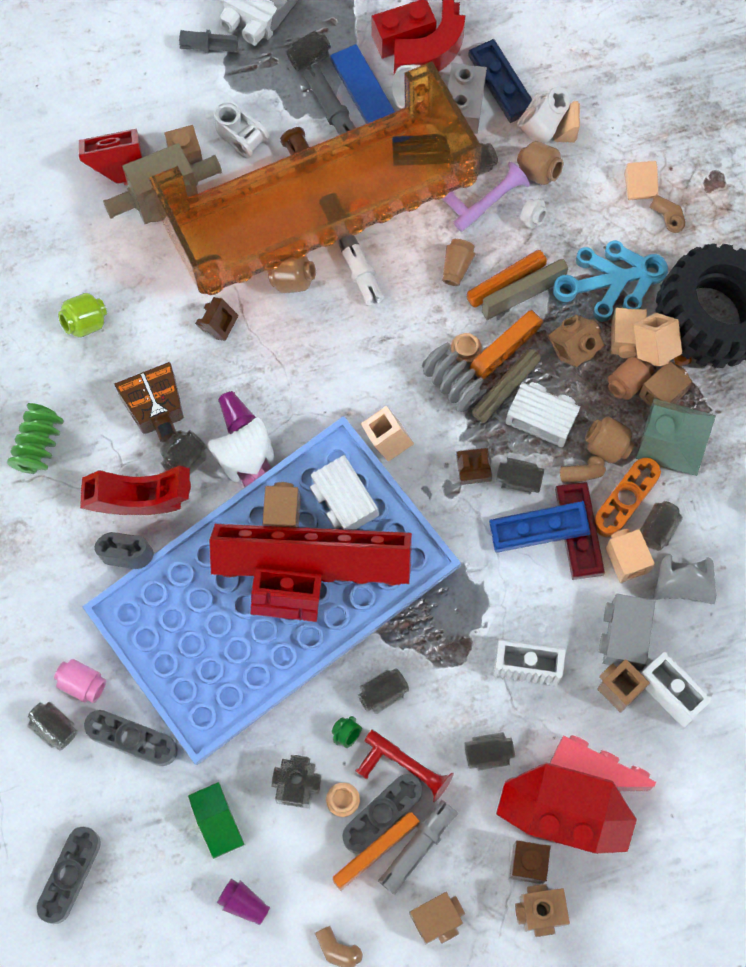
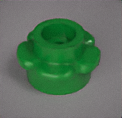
M354 716L349 717V719L342 717L334 724L332 734L334 735L333 742L336 745L341 744L345 748H349L360 736L362 727L356 723Z

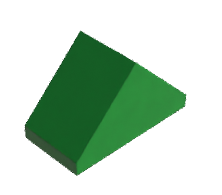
M219 782L188 795L196 822L213 859L245 845Z

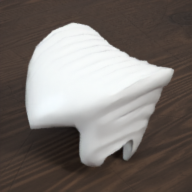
M259 417L253 419L248 425L243 426L238 431H234L232 434L208 442V448L233 482H240L237 472L257 475L265 458H267L270 466L275 462L268 430L263 419Z

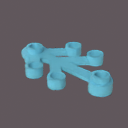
M616 240L610 241L606 246L605 257L608 260L596 255L591 248L583 247L577 253V265L581 268L593 267L604 274L576 280L571 275H562L554 283L553 294L559 301L569 302L579 293L610 286L602 301L595 305L593 311L594 318L597 321L606 322L611 318L613 305L627 282L640 279L633 293L625 297L622 308L641 309L642 299L650 285L662 282L667 276L668 265L663 257L657 254L642 257L625 248L621 242ZM616 248L620 253L613 254L609 249ZM588 255L590 260L584 261L580 256ZM621 259L633 267L623 269L610 261ZM654 268L657 270V273H651L647 269ZM567 288L570 293L563 294L560 292V289ZM633 301L637 304V307H629L627 302ZM605 308L608 314L602 315L598 312V309Z

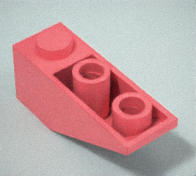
M571 735L570 738L562 737L550 761L554 765L611 780L619 791H650L656 784V781L649 778L650 774L647 771L636 766H631L630 769L618 763L620 759L617 756L603 750L598 753L588 748V742L574 735Z

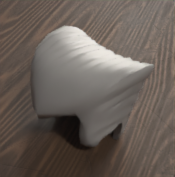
M671 554L663 557L653 600L688 598L690 600L694 599L695 601L699 600L708 604H715L717 595L714 563L711 558L707 557L701 562L687 564L673 562Z

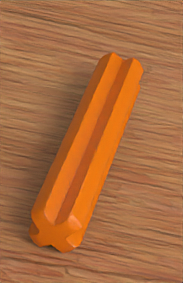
M541 250L534 251L469 290L466 296L467 300L473 307L483 304L485 297L544 267L547 264L546 256Z

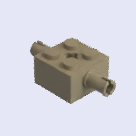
M177 143L123 165L128 191L110 199H105L103 203L110 219L135 208L139 211L144 224L159 222L169 214L179 210H188L194 204L200 202L196 187L198 182L216 174H221L222 169L216 155L190 165L180 144Z

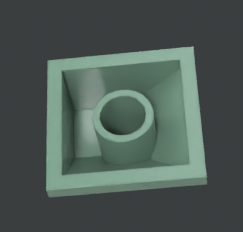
M654 398L636 459L651 458L659 466L697 476L716 415Z

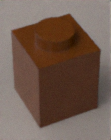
M516 840L512 849L509 879L538 884L545 883L547 881L551 846Z

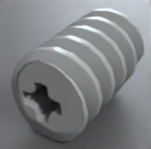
M447 342L432 351L423 361V373L427 377H432L434 385H441L440 392L444 395L449 394L448 400L451 403H457L458 411L465 412L485 395L487 389H480L484 381L483 378L480 377L475 381L471 380L476 372L474 369H470L467 372L463 371L467 364L466 360L455 363L459 355L457 351L449 355L447 354L451 346Z

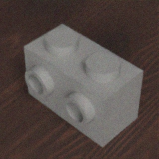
M452 63L450 74H444L442 92H447L446 100L440 99L438 117L443 118V130L478 134L487 67Z

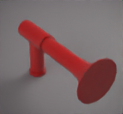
M373 729L364 740L365 743L373 748L359 768L355 770V772L367 780L370 772L382 755L421 779L432 791L434 796L433 802H436L441 797L454 773L440 775L432 772Z

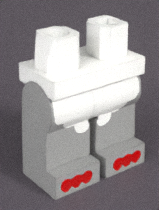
M223 0L224 10L219 18L220 28L231 33L238 25L243 27V38L246 42L255 46L262 38L267 40L271 38L273 31L280 25L298 0Z

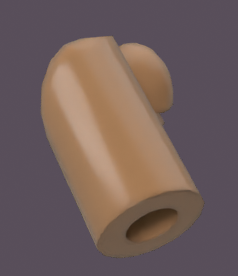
M656 194L650 208L663 214L666 227L670 232L679 233L685 227V218L681 206Z
M330 926L315 933L323 954L329 963L339 967H355L356 964L362 961L363 953L357 945L349 947L337 943Z

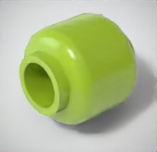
M82 293L63 302L58 318L67 334L81 338L102 329L107 310L100 298L96 299L90 293Z

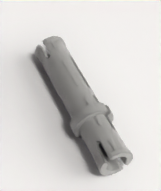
M441 800L426 821L418 824L416 827L418 831L387 871L378 879V882L395 895L433 844L438 845L441 841V834L455 816L458 815V812Z

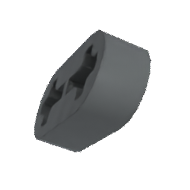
M109 532L102 535L94 546L96 554L104 564L130 569L145 567L151 562L154 555L153 549L145 538L136 535Z

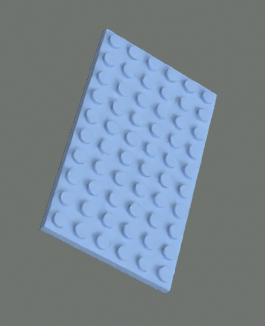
M343 416L156 552L148 565L140 569H133L82 607L194 764L198 765L461 567V562ZM345 455L379 511L378 517L356 530L412 533L409 584L388 585L378 582L357 584L352 581H321L317 622L250 615L254 576L228 578L222 575L211 574L209 539L214 524L263 526L265 486H274V483L287 482L293 484L294 487H298L301 494L299 528L334 529L326 515L330 509L325 501L318 503L310 489V486L314 484L311 474Z

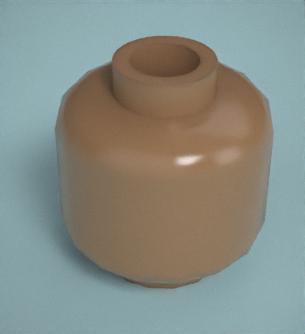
M534 141L526 148H522L517 157L519 168L524 172L527 179L541 185H547L551 181H556L564 165L557 148L538 141Z
M302 252L279 254L268 267L269 282L280 293L306 291L316 276L314 263L309 261L308 257Z
M605 417L602 420L596 419L585 436V441L588 442V451L610 464L616 463L620 458L626 459L634 447V443L631 442V429L611 417Z

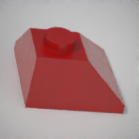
M137 128L79 140V159L81 162L116 184L124 183L125 186H128L122 166L143 157Z

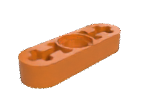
M533 310L528 311L479 354L471 363L469 370L474 369L476 377L485 379L540 329L544 321Z
M651 458L638 459L598 510L594 519L599 535L610 538L611 535L622 530L655 486L661 474L660 467L655 460ZM650 469V477L647 476L642 481L640 487L635 484L641 473L640 470ZM623 490H629L634 493L636 502L632 505H625L620 502L618 493ZM615 508L619 511L613 522L615 526L604 527L602 516L608 518Z

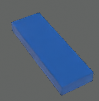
M357 44L330 55V60L369 129L395 118L393 107Z
M584 501L489 520L496 553L590 535Z

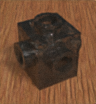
M291 755L290 760L282 759L281 767L274 768L271 787L277 788L275 796L277 804L310 809L312 794H319L322 774L316 773V764L310 763L309 757ZM296 777L302 778V781L298 784L291 783Z

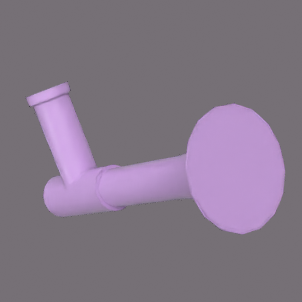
M509 162V172L505 179L470 208L461 202L452 190L443 196L442 200L459 215L453 221L459 231H464L512 188L519 185L530 186L526 175L516 164Z

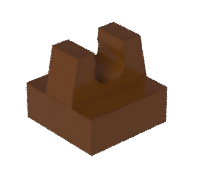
M213 297L211 303H206L204 306L206 312L203 318L197 319L195 324L202 331L213 335L217 340L226 341L239 315L223 298Z
M488 448L456 451L460 485L492 481Z

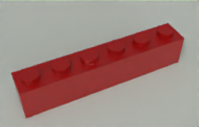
M214 524L209 539L210 568L213 575H222L228 578L254 576L255 567L321 574V581L323 582L337 580L352 581L357 584L378 582L388 585L409 584L412 533Z

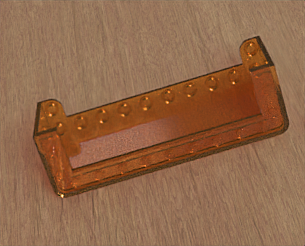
M432 61L404 73V109L188 198L183 176L178 166L149 177L160 219L198 291L201 294H218L225 287L235 283H244L258 273L278 268L282 262L291 257L294 259L303 258L310 251L317 248L331 246L343 237L357 235L364 231L365 228L376 223H385L392 219L393 216L402 212L414 211L421 204L433 199H442L448 193L459 188L472 186L477 181L480 173L482 146ZM394 136H414L402 142H393Z

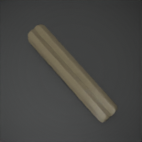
M532 348L527 349L474 407L472 415L478 421L485 423L536 367L541 359L539 353Z

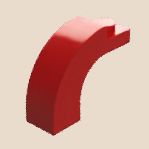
M442 0L441 23L430 35L418 39L395 38L394 74L400 66L415 64L424 66L434 75L454 60L460 51L464 38L466 15H459L460 2Z
M179 465L160 474L144 477L123 476L98 470L82 477L80 508L116 515H155L180 510L181 502L189 499L191 490L190 468Z

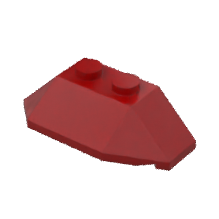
M547 762L515 778L512 777L506 780L496 815L528 835L595 854L628 852L637 818L613 781Z

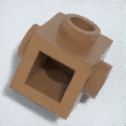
M576 314L565 319L560 327L548 335L559 360L575 367L593 358L595 353L605 346L599 335L601 334V329L598 324L592 319Z
M547 884L527 887V894L520 896V903H515L518 925L524 924L525 932L534 931L535 937L555 934L554 927L570 924L564 888L548 890ZM537 905L544 907L545 916L537 913Z

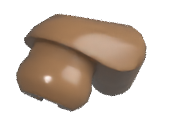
M592 456L588 459V465L561 466V481L583 482L600 478L606 471L604 467L605 460L598 456Z

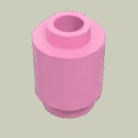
M71 659L68 663L62 662L54 676V679L57 680L56 688L84 703L87 701L95 703L106 685V679L101 677L100 672L75 659Z

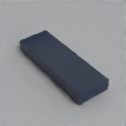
M495 39L470 49L468 56L473 65L487 67L485 84L508 121L512 123L518 120L528 108L532 98Z

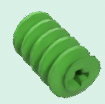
M28 403L27 408L29 411H25L23 414L25 422L19 425L21 434H17L14 439L17 445L11 448L10 452L13 457L8 458L7 464L17 471L35 474L37 470L48 469V466L41 462V459L52 458V454L46 451L45 447L56 446V443L49 436L60 435V431L54 428L53 424L62 425L64 420L55 411L43 405Z

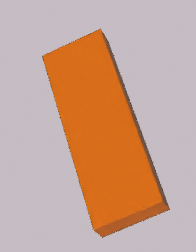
M412 812L406 814L336 873L332 879L333 883L342 891L413 831L420 821Z

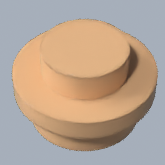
M470 333L456 336L451 343V353L455 351L459 353L456 359L458 362L466 360L467 364L472 363L481 354V342Z
M349 783L335 784L327 793V807L332 814L338 817L352 815L360 804V796L357 789Z

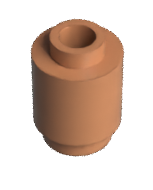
M637 355L629 357L608 376V388L615 397L629 400L651 378L654 368L650 362L638 359Z

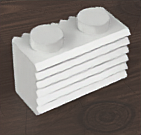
M522 382L508 411L506 424L559 447H564L577 418L580 406L576 405V402L569 396L558 395L557 397L547 393L546 388L538 383L531 382L528 385Z
M345 455L311 474L314 484L310 486V489L318 503L325 501L330 511L326 515L334 529L356 530L379 516L377 506Z
M499 638L493 676L495 678L500 676L502 680L507 677L508 680L513 678L517 681L520 679L521 682L526 680L528 683L531 681L535 684L540 682L541 685L544 683L548 686L553 684L556 687L563 677L566 648Z
M663 652L641 673L650 682L645 689L683 728L712 701V696H707V692L702 691V687L697 686V682H692V677H687V672H682V667H678V662H673V657H668V652Z

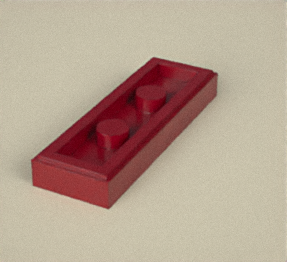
M582 482L556 486L555 493L558 506L584 501L590 535L565 539L572 580L604 576V564L588 483Z

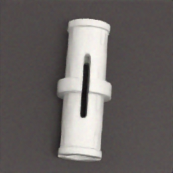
M353 244L355 257L350 247L345 248L342 254L352 271L351 278L353 283L358 284L366 305L372 306L374 302L371 293H373L377 303L384 299V295L381 293L374 278L375 271L372 266L368 265L361 246Z

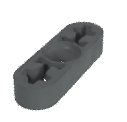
M104 710L93 711L85 719V732L95 742L157 766H167L177 756L176 743L170 736ZM102 718H105L106 725L113 729H116L117 723H120L121 725L115 733V741H110L113 735L107 731L101 730L97 735L96 729L92 726L94 721L100 722ZM129 729H135L140 733V741L134 747H126L122 743V735ZM147 735L152 736L149 739L150 743L161 746L163 742H167L166 747L170 750L168 755L162 754L160 759L156 758L157 753L151 748L146 747L145 754L140 752L147 743Z
M404 774L392 782L344 828L342 838L345 847L350 852L361 853L396 824L421 799L423 788L420 780L414 775ZM401 783L407 786L413 783L415 785L413 789L415 797L411 799L409 796H405L399 802V805L404 808L398 811L396 804L391 799L386 798V796L392 793L395 799L401 793V787L399 786ZM385 804L391 808L393 816L389 822L378 823L373 818V810L376 806ZM367 816L370 824L380 831L374 835L370 829L364 835V840L366 841L364 845L358 842L352 845L349 842L352 838L350 831L353 829L357 832L361 831L366 826V823L361 820Z
M78 827L70 833L37 902V914L44 922L59 924L70 914L100 849L101 841L94 830L88 827ZM86 834H90L88 840L93 843L90 849L84 848L79 857L86 860L84 865L82 866L73 859H67L69 853L76 856L80 846L76 844L77 838H84ZM68 865L75 866L78 870L76 882L71 885H64L60 880L61 870ZM54 885H56L59 889L71 893L69 898L61 895L58 905L62 907V911L60 914L53 913L50 918L48 916L49 910L45 906L48 901L54 902L56 900L58 892L52 891Z

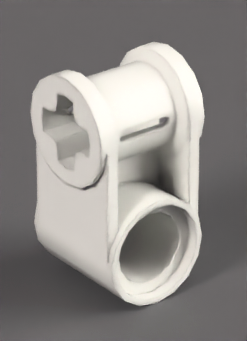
M555 87L549 92L537 93L526 111L519 118L517 126L533 141L545 144L553 137L557 126L569 109L570 97L568 92L562 87Z
M225 101L216 106L214 118L218 135L232 145L243 157L250 158L253 154L252 151L262 141L266 142L270 136L267 129L259 121L253 119L238 107L237 104ZM227 118L233 119L232 122H223Z

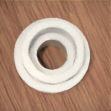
M539 198L536 200L529 199L525 203L521 212V221L525 222L527 227L533 229L537 225H541L545 220L547 209L545 208L544 200Z

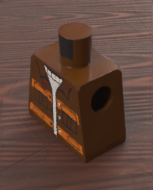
M170 362L114 383L120 400L143 434L156 430L160 442H168L177 437L178 434L173 423L182 420L184 415L175 375Z

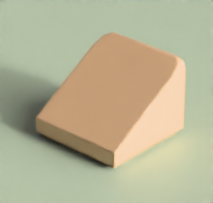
M578 101L570 103L569 109L557 126V130L553 135L555 142L575 143L580 127V103Z
M657 162L628 163L624 172L628 200L654 198L656 194L658 195Z

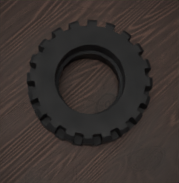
M715 243L705 244L703 248L696 247L677 261L660 285L661 289L656 296L658 306L655 312L678 319L682 347L681 355L689 360L692 357L696 359V364L702 366L712 363L714 368H724L726 364L731 367L739 365L743 360H746V250L742 248L735 250L733 245L723 243L720 247H717ZM711 288L725 294L736 306L740 324L722 323L708 315L699 303L696 289Z

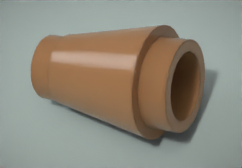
M455 238L446 246L444 276L442 279L444 283L460 286V282L476 255L473 252L475 246L472 243Z

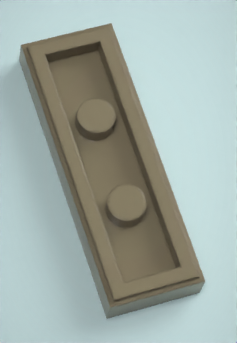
M559 259L483 299L482 313L486 320L553 287L558 277L567 275L569 267L565 260Z

